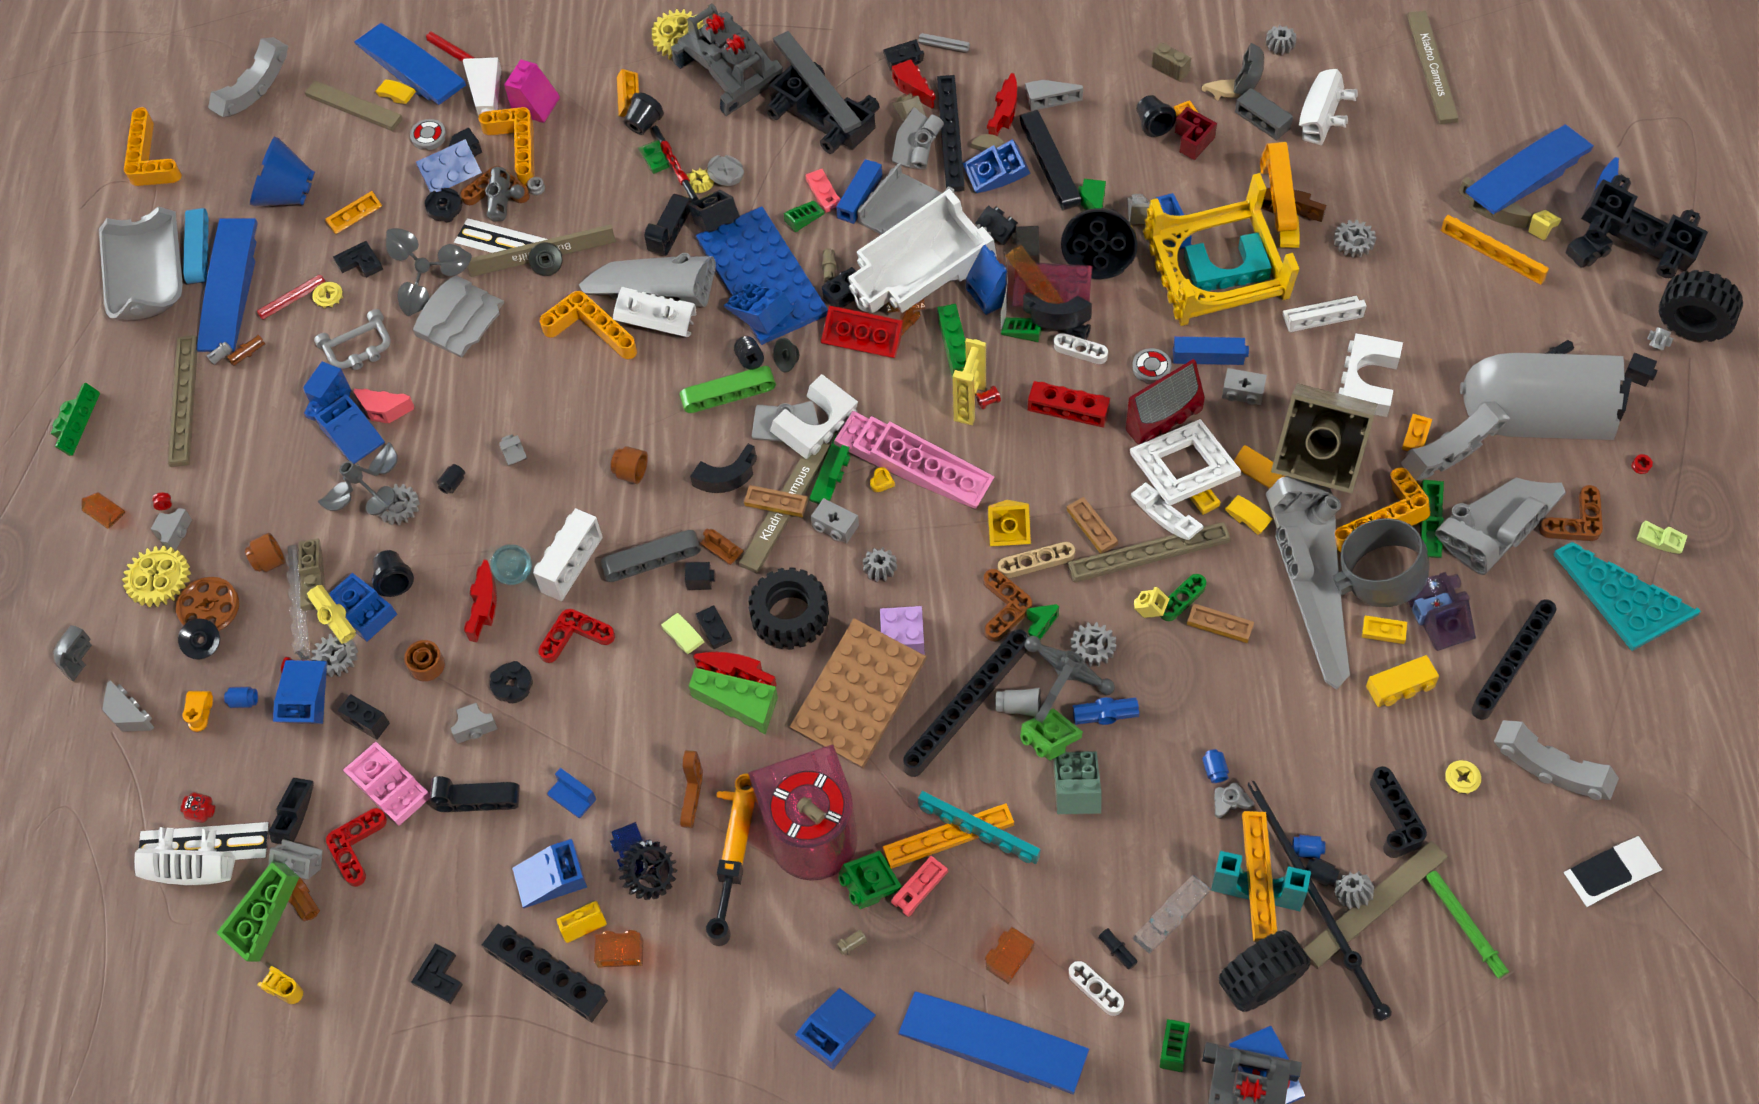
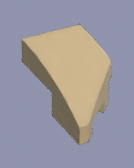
M1235 80L1214 81L1204 84L1201 88L1204 92L1210 91L1213 93L1216 100H1219L1221 96L1239 98L1241 95L1234 93Z

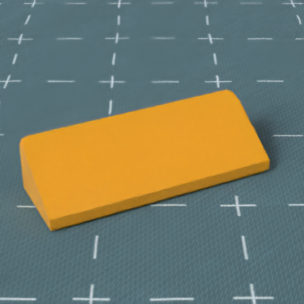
M621 69L617 76L618 115L620 117L626 116L631 104V97L634 93H639L638 73Z
M373 191L325 218V222L335 234H338L381 208L382 204Z
M1246 445L1241 448L1234 459L1241 472L1269 489L1277 480L1285 477L1284 475L1271 472L1274 462Z

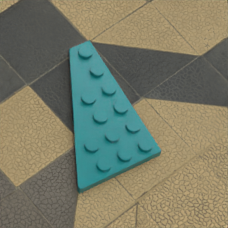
M1570 542L1555 550L1553 554L1631 651L1695 618L1701 612L1699 608L1696 607L1694 609L1681 602L1682 599L1670 595L1667 591L1654 584L1650 586L1637 579L1638 576L1626 572L1625 569L1610 561L1607 563L1595 557V553L1584 550L1574 542Z

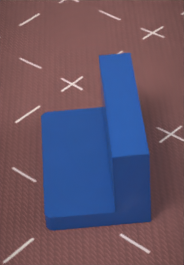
M560 768L555 773L558 781L547 794L577 818H581L596 801V797L591 789Z

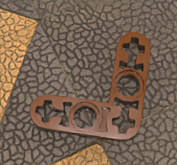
M492 168L461 191L464 204L474 205L487 195L486 187L480 188L479 186L483 183L489 184ZM506 173L500 174L501 177L507 179ZM510 174V182L514 183L512 186L519 184L525 191L524 196L520 199L510 198L517 203L527 202L530 198L528 188Z
M1586 485L1582 488L1579 494L1580 519L1545 518L1539 528L1541 535L1550 539L1597 540L1603 530L1599 489L1593 485ZM1586 493H1590V496H1592L1590 503H1588L1589 495H1587ZM1585 510H1593L1596 516H1588ZM1591 523H1593L1592 529L1595 533H1591V530H1589ZM1573 526L1576 532L1570 533L1565 527Z
M989 569L984 574V585L1007 604L985 626L986 638L996 642L1001 640L1027 616V609L1032 608V599L1000 571ZM989 577H991L992 579L996 577L997 582H995L994 580L990 582ZM1005 588H1011L1014 593L1006 596L1002 591ZM1019 601H1020L1022 604L1026 602V603H1027V607H1025L1024 605L1020 607V606H1019ZM1012 614L1015 618L1013 621L1007 622L1003 619V616ZM998 628V633H991V629L996 630Z
M685 750L683 770L687 780V787L680 825L684 828H693L703 780V769L697 751Z

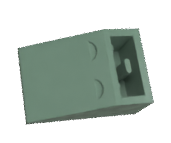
M1065 752L1054 758L1057 814L1101 813L1102 792L1097 752Z

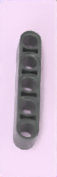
M686 530L608 555L600 563L605 579L608 582H615L695 556L700 553L701 547L695 531Z

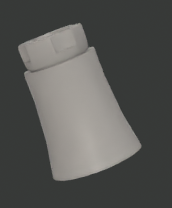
M1040 688L996 692L997 712L1036 717L1040 710Z

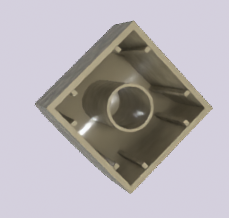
M1297 383L1291 396L1271 472L1353 493L1378 403Z

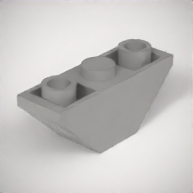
M1132 194V197H1127L1128 221L1130 224H1145V219L1148 216L1147 208H1149L1150 202L1143 194Z
M110 680L106 686L102 710L122 732L151 731L154 729V726L149 722L152 720L151 716L145 710L140 712L137 709L140 705L133 697L128 699L125 696L128 694L127 691L120 684L115 686Z

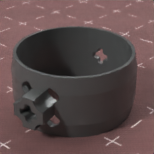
M1390 518L1369 521L1357 527L1345 539L1341 549V566L1343 571L1333 575L1332 578L1342 595L1352 591L1360 601L1375 607L1401 605L1416 597L1428 581L1430 568L1428 550L1417 530L1404 521ZM1403 546L1418 553L1416 561L1409 569L1390 579L1367 580L1352 573L1357 562L1364 555L1377 548Z

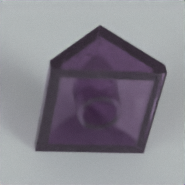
M1466 598L1427 612L1423 627L1435 650L1439 651L1476 639L1469 599Z

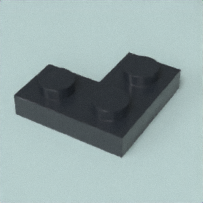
M367 241L333 256L335 263L342 273L360 266L367 278L383 270L381 263Z
M435 943L411 983L451 1004L463 986L460 981L445 974L456 957L455 953Z

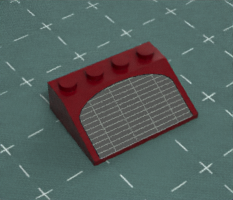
M1194 359L1129 397L1126 432L1138 445L1152 440L1160 434L1167 433L1173 426L1182 424L1188 417L1193 414L1197 415L1202 411L1205 396L1197 363Z

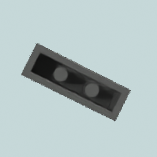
M1250 88L1236 100L1235 113L1276 141L1291 129L1293 116L1254 89Z

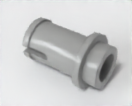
M220 342V346L207 355L214 365L227 354H231L232 348L227 342Z

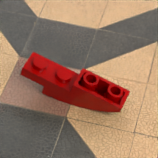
M1011 73L1009 78L1004 80L1002 90L996 94L995 102H997L994 117L988 121V134L998 136L1002 127L1009 129L1014 120L1017 108V81L1014 73Z
M483 559L482 565L477 569L475 583L470 587V595L474 603L471 607L470 619L465 623L464 632L469 641L478 642L483 625L492 626L496 611L497 589L495 578L488 560Z
M728 652L697 653L693 657L695 665L699 669L777 686L775 676L764 672L761 661L751 657Z

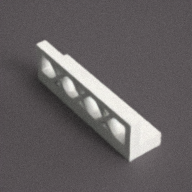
M1357 296L1284 310L1282 315L1288 331L1294 332L1362 318L1366 310V303L1364 300L1359 301Z

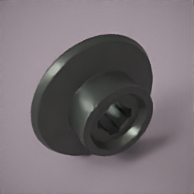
M539 243L530 251L529 264L532 270L539 275H553L562 266L563 258L561 251L552 243ZM548 255L550 262L542 263L541 257Z
M780 338L774 345V361L780 371L789 372L799 360V350L789 339Z

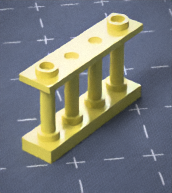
M967 338L965 341L966 364L962 372L955 370L953 374L954 421L973 425L977 389L983 391L986 389V343L977 339Z

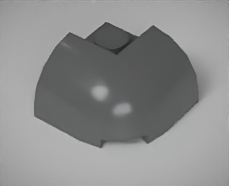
M1250 43L1243 55L1242 69L1234 81V93L1243 95L1250 88L1255 89L1261 79L1264 70V52L1253 43Z
M70 625L57 642L53 654L57 667L68 679L74 682L86 666L81 659L92 645L89 642L91 640L83 629Z

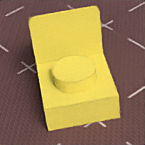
M1547 210L1535 213L1530 223L1529 232L1542 240H1546L1551 229L1558 226L1562 219Z

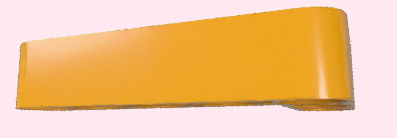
M144 107L136 108L132 112L124 172L130 183L134 186L175 183L181 179L182 174L173 159L149 160L154 123Z
M521 107L482 112L478 119L485 135L514 133L515 172L518 180L528 187V180L535 177L534 128L529 109Z
M1287 142L1267 143L1260 158L1261 174H1269L1276 231L1297 230V213Z
M582 291L572 292L540 317L542 331L546 337L557 336L580 319L622 358L632 359L637 354L633 336Z
M1395 468L1390 474L1392 490L1400 501L1336 529L1334 535L1339 552H1341L1343 543L1348 535L1357 527L1369 521L1390 518L1404 521L1412 526L1426 520L1430 516L1429 498L1407 469Z

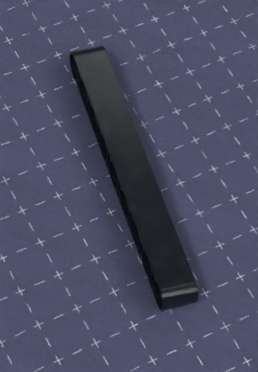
M1017 629L1009 634L904 755L903 763L905 773L908 776H919L1027 652L1025 640L1028 638V634L1024 630ZM1015 641H1022L1023 643L1016 644ZM1008 655L1010 658L1004 659L1002 656ZM995 670L997 673L991 674L989 671ZM982 685L984 688L977 689L976 686ZM965 700L971 701L970 704H964L962 702ZM952 715L958 716L957 719H950L949 717ZM937 731H944V732H945V733L942 734V735L936 734ZM924 746L931 747L930 750H923L922 748ZM912 761L918 762L916 766L909 765Z

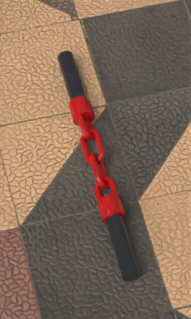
M657 125L653 126L652 131L657 140L660 141L661 150L666 155L670 164H672L680 184L685 188L692 202L697 200L698 196L692 188L687 174L681 170V166L675 155H673L669 142L665 140Z

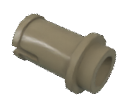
M803 797L796 806L799 809V813L807 815L816 825L821 823L826 816L825 812L812 803L811 798Z
M858 930L846 939H840L837 947L843 956L846 954L850 955L852 950L866 943L867 940L863 932Z

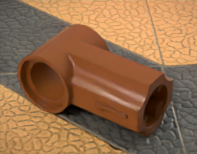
M299 877L288 902L294 906L300 918L305 922L317 917L320 909L310 896V890Z

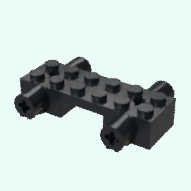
M814 62L815 65L825 76V72L821 65H818L816 62ZM792 65L769 85L772 101L765 107L767 114L773 120H778L787 111H790L821 130L826 135L820 140V145L829 154H833L842 144L853 150L876 128L875 113L879 110L880 106L876 98H873L871 95L866 96L858 103L848 97L844 99L861 121L860 127L845 133Z
M1621 174L1614 176L1611 182L1603 179L1593 192L1581 217L1582 220L1590 223L1586 237L1594 243H1601L1609 233L1661 259L1656 272L1663 278H1673L1678 268L1687 271L1696 260L1708 234V231L1698 227L1701 219L1700 213H1696L1692 209L1685 210L1680 217L1673 214L1667 222H1664L1634 207L1638 196L1628 192L1631 185L1630 178H1626Z

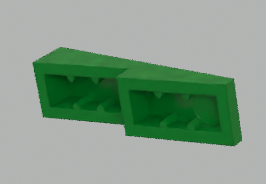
M1423 479L1420 487L1429 498L1430 516L1420 522V536L1427 547L1428 557L1441 558L1442 543L1437 538L1435 532L1444 521V518H1442L1444 481Z

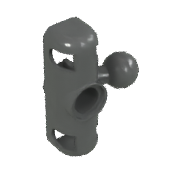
M494 167L491 169V178L485 190L488 196L487 216L493 222L505 220L508 197L520 199L525 193L524 188L519 184L512 186L509 190L510 173L503 167ZM506 173L507 179L500 177V174ZM502 205L504 212L497 210V206Z

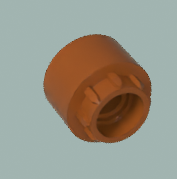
M625 446L623 449L619 448L612 457L611 471L613 474H616L617 479L639 484L646 472L648 454L646 451Z
M271 533L250 541V546L245 549L247 559L255 571L260 572L264 570L268 572L285 564L283 552Z
M417 641L410 645L405 652V664L411 675L419 681L434 680L444 670V657L438 646L432 641Z

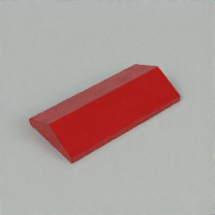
M829 306L821 343L895 358L901 342L903 320Z

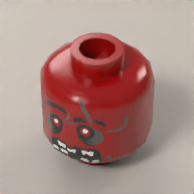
M193 792L189 796L184 797L180 811L185 819L204 823L208 817H213L216 806L213 805L210 796Z

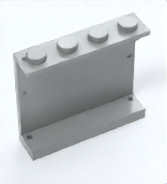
M899 162L889 171L888 176L881 180L878 188L870 193L868 200L860 205L857 211L858 221L861 225L882 235L941 195L942 192L903 174L901 163ZM947 187L945 190L950 189L954 193V189L951 187Z

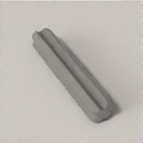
M924 33L919 35V43L961 52H968L970 48L969 42Z

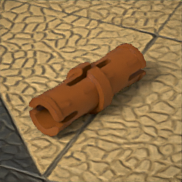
M256 335L246 344L242 343L240 348L226 357L235 366L246 357H251L253 352L265 345V342L259 335Z

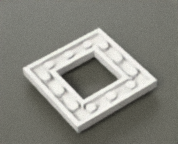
M1201 419L1130 448L1131 456L1168 506L1241 476L1239 467ZM1194 445L1209 466L1176 480L1161 458Z

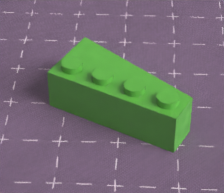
M695 668L689 684L690 693L693 698L714 709L717 708L730 717L733 716L741 720L743 724L749 727L752 726L766 735L778 699L775 686Z
M271 862L220 927L217 934L246 961L260 962L299 876L285 863Z

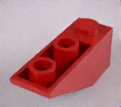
M911 59L892 66V79L899 91L906 95L919 96L922 104L931 109L934 108V100L936 99L934 91L929 89L927 80L920 75L919 67L914 65Z

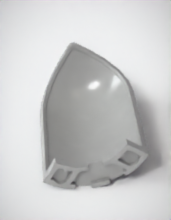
M158 206L150 214L141 217V220L137 222H132L131 219L116 220L106 218L99 228L106 314L112 319L131 321L148 319L165 312L181 297L183 286L176 211Z
M1498 354L1485 358L1471 367L1466 374L1464 382L1460 384V394H1463L1464 404L1469 416L1476 411V408L1481 403L1495 401L1511 418L1496 435L1507 437L1614 440L1620 422L1617 418V411L1622 409L1624 394L1620 393V383L1624 381L1623 356Z

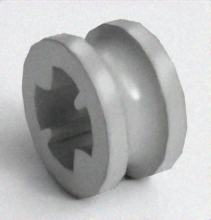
M533 177L528 180L527 185L531 194L540 195L545 191L542 178Z

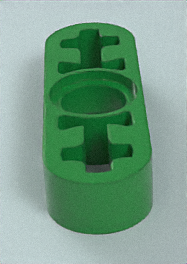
M1193 574L1168 597L1169 601L1166 609L1169 610L1173 607V611L1164 612L1163 616L1160 617L1165 621L1175 620L1205 591V577L1201 574ZM1193 582H1194V583H1198V582H1199V583H1200V586H1198V585L1195 586V587L1193 588V590L1191 591V589H1192V587H1193ZM1179 594H1186L1189 599L1183 602L1178 600L1177 596Z

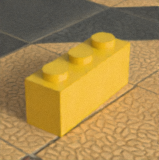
M1425 655L1370 676L1366 687L1377 707L1383 705L1391 706L1397 700L1402 698L1409 699L1422 690L1425 692L1432 690L1436 686L1439 675L1428 656Z

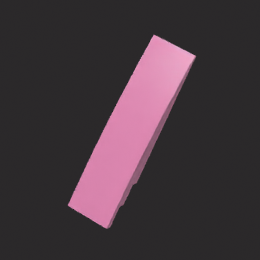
M852 411L834 440L836 446L840 448L842 445L850 447V453L878 467H884L889 472L974 509H977L994 479V476L890 421L886 424L872 416L868 419L855 411Z

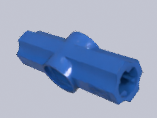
M1110 697L1097 699L1095 703L1073 705L1072 707L1075 725L1098 722L1101 725H1109L1118 719L1139 717L1137 698L1113 700Z

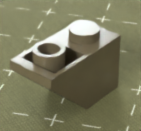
M904 94L896 97L897 101L892 102L893 107L903 122L914 107L925 115L919 96Z

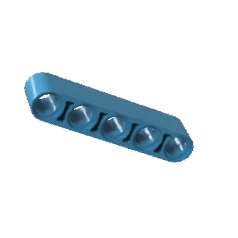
M205 208L185 211L183 272L187 284L207 282L209 218Z

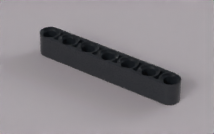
M1034 110L1020 114L1021 127L1061 210L1080 206L1081 198L1039 111Z
M1544 599L1537 604L1476 697L1471 709L1474 717L1485 720L1491 715L1551 623L1557 610L1554 602ZM1479 704L1485 705L1487 709L1482 708Z

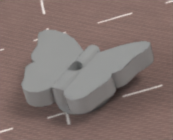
M1232 783L1225 789L1222 787L1215 789L1216 818L1225 816L1230 809L1235 810L1237 807L1252 809L1254 807V801L1249 798L1247 793L1237 783Z

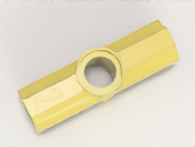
M317 585L310 589L307 595L318 611L319 621L322 624H328L341 644L353 639L356 636V631L346 619L345 608L340 604H336L322 585Z

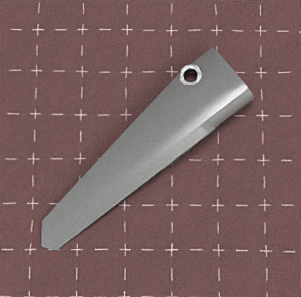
M1285 476L1277 480L1266 493L1277 526L1276 541L1324 680L1335 689H1338L1350 675L1341 594L1332 578L1333 575L1339 573L1337 545L1334 534L1336 531L1335 514L1341 509V502L1337 497L1333 496L1329 487Z

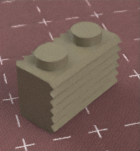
M1161 42L1153 50L1151 66L1181 82L1190 72L1192 58Z

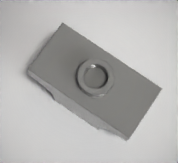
M513 434L501 438L502 442H499V446L508 466L527 459L518 435L513 437Z
M178 508L171 514L159 513L151 530L157 539L161 540V543L167 550L172 547L176 551L182 538L185 537L192 519L187 511Z
M477 703L457 709L458 721L451 727L457 744L469 739L480 738L483 734L498 729L492 714L482 713Z

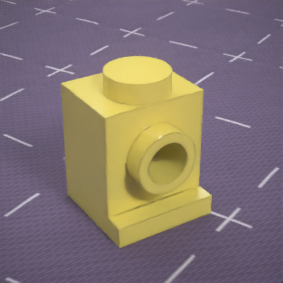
M1154 587L1153 590L1141 591L1139 597L1134 600V609L1144 618L1163 616L1169 598L1158 587Z

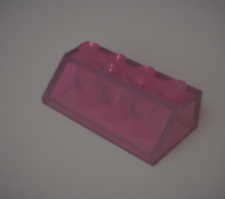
M1016 262L1013 306H1023V295L1027 292L1052 304L1065 303L1077 295L1090 302L1092 266Z

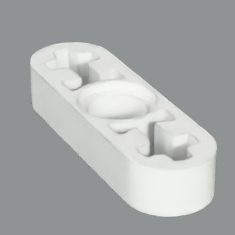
M1060 333L1054 338V349L1059 353L1095 364H1103L1107 361L1108 349L1104 345L1065 333ZM1077 346H1084L1086 350L1079 352L1075 348Z
M1077 961L1071 964L1069 967V979L1108 1015L1116 1016L1122 1012L1124 1000L1117 991L1084 962ZM1075 969L1078 971L1081 969L1084 970L1083 976L1088 980L1086 985H1083L1085 983V979L1082 976H1074ZM1099 983L1103 990L1099 994H1094L1089 989L1090 985ZM1106 991L1109 992V993L1107 994V998H1108L1110 1001H1112V1002L1115 1001V1000L1118 1001V1002H1117V1007H1118V1008H1116V1007H1114V1006H1113L1112 1008L1108 1007V1006H1109V1001L1104 997L1105 994H1106Z

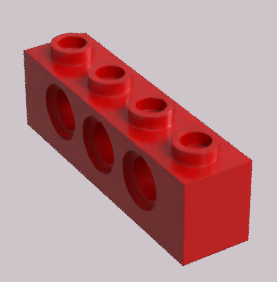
M1034 381L1028 397L1027 411L1104 428L1110 409V398L1104 395L1087 393L1083 390L1077 391L1064 386Z

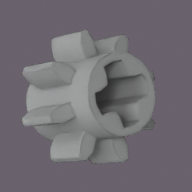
M1657 327L1655 331H1650L1647 339L1651 340L1650 346L1664 350L1665 346H1671L1674 338L1670 337V331Z

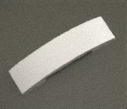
M1146 482L1131 493L1136 503L1154 521L1180 538L1190 540L1204 528L1201 523L1190 515L1185 517L1172 506H1168L1160 498L1159 492Z

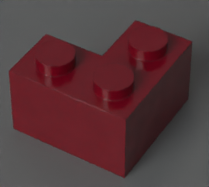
M1186 107L1176 118L1175 133L1182 136L1180 153L1196 160L1215 139L1217 123Z

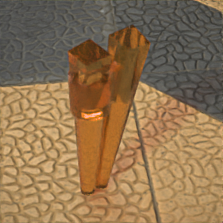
M913 308L907 309L902 319V335L916 323L921 316L920 311H915L913 314Z

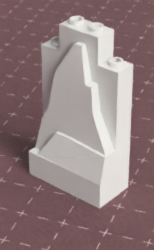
M948 189L857 251V263L861 269L848 277L851 284L849 289L854 295L858 294L863 307H868L872 313L889 301L895 309L898 308L903 313L948 281L957 279L962 281L966 279L983 245H986L989 250H993L996 255L994 239L983 227L977 229L962 211L960 200Z

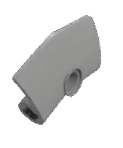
M914 107L897 131L892 162L896 164L900 162L902 166L909 168L925 169L928 163L931 143L943 127L944 122L935 115H930L928 118Z
M813 401L792 406L787 403L780 404L779 406L757 405L752 438L783 442L770 432L773 420L784 409H787L806 424L819 425Z

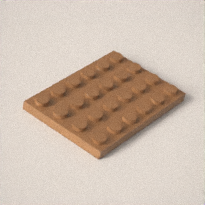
M853 618L790 728L864 768L927 657Z

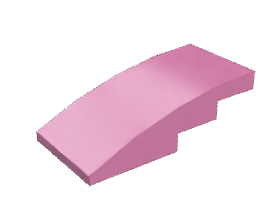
M377 742L373 743L343 770L398 826L430 799V793Z

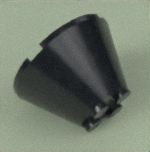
M1108 208L1089 209L1077 214L1067 223L1061 238L1062 254L1068 265L1080 272V275L1091 279H1109L1123 273L1134 261L1138 247L1137 235L1130 222L1114 209Z

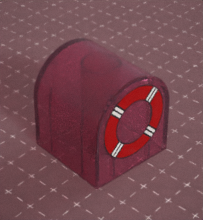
M833 744L748 772L756 806L776 862L784 871L803 880H822L839 873L843 864L851 861L858 841L853 801ZM803 797L811 798L812 803L826 813L825 818L818 825L804 813L798 812L799 809L796 806Z

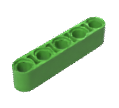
M761 366L754 370H747L687 387L680 392V398L685 412L695 413L771 391L776 387V382L771 368Z

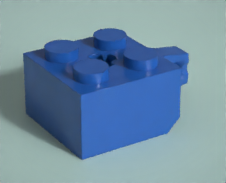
M323 361L319 364L303 387L309 400L304 415L306 418L316 421L314 417L316 414L344 395L350 396L352 390L341 368Z

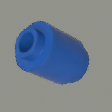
M230 687L228 692H225L224 700L229 708H251L252 705H257L258 692L257 689H252L251 687Z
M1217 749L1207 751L1202 760L1208 779H1211L1212 783L1226 781L1229 770L1223 752H1218Z
M1293 836L1292 847L1298 857L1320 858L1321 854H1325V841H1321V836Z

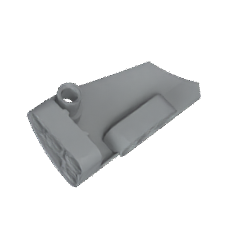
M681 253L677 257L614 261L593 272L579 286L585 294H609L615 300L618 298L621 287L637 290L639 293L655 294L656 297H679L681 301L694 303L696 307H705L709 299L716 262L713 256H690L688 253Z
M1516 477L1470 505L1459 503L1453 506L1452 515L1442 523L1435 533L1441 543L1459 561L1475 572L1485 575L1512 546L1517 547L1566 494L1562 482L1543 483Z

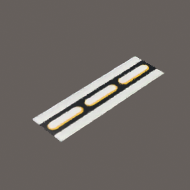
M467 218L454 243L494 253L547 239ZM549 258L542 260L544 264L550 262Z
M269 822L174 829L172 848L174 850L198 851V849H201L202 829L217 830L214 846L217 852L233 853L235 860L265 858ZM160 830L141 831L139 849H156L159 845Z

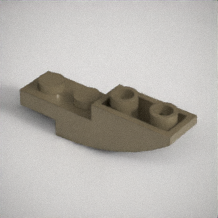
M1468 177L1462 181L1459 194L1470 201V209L1488 219L1519 228L1528 227L1532 216L1528 210L1522 208L1517 203H1513L1493 215L1465 193L1466 189L1476 182Z
M319 538L299 542L298 571L301 576L300 607L302 612L316 609L307 595L310 589L317 585H322L325 588L324 565Z

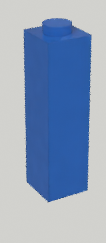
M867 159L864 160L836 206L838 219L852 224L856 222L858 208L868 200L870 193L874 192L883 177L882 164Z
M1174 336L1173 364H1186L1194 359L1197 364L1244 365L1245 357H1249V346H1245V338Z

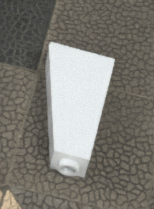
M498 57L463 59L478 116L485 111L498 110L502 71Z

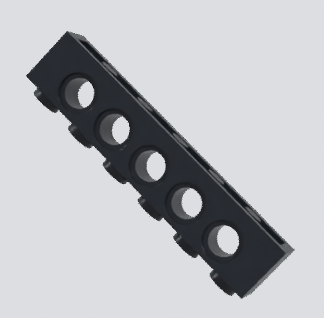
M498 923L481 944L484 950L592 1023L608 1002L604 994L606 991L597 984L592 986L586 982L588 979L581 973L576 972L574 974L569 970L570 967L563 961L559 960L556 962L551 959L552 955L545 949L541 948L539 951L533 947L535 944L524 936L522 939L516 935L517 932L509 925L503 927ZM510 944H516L513 950L506 951ZM527 956H533L530 962H523ZM544 968H551L549 973L541 974ZM561 980H569L565 986H559ZM587 991L583 998H576L579 992Z

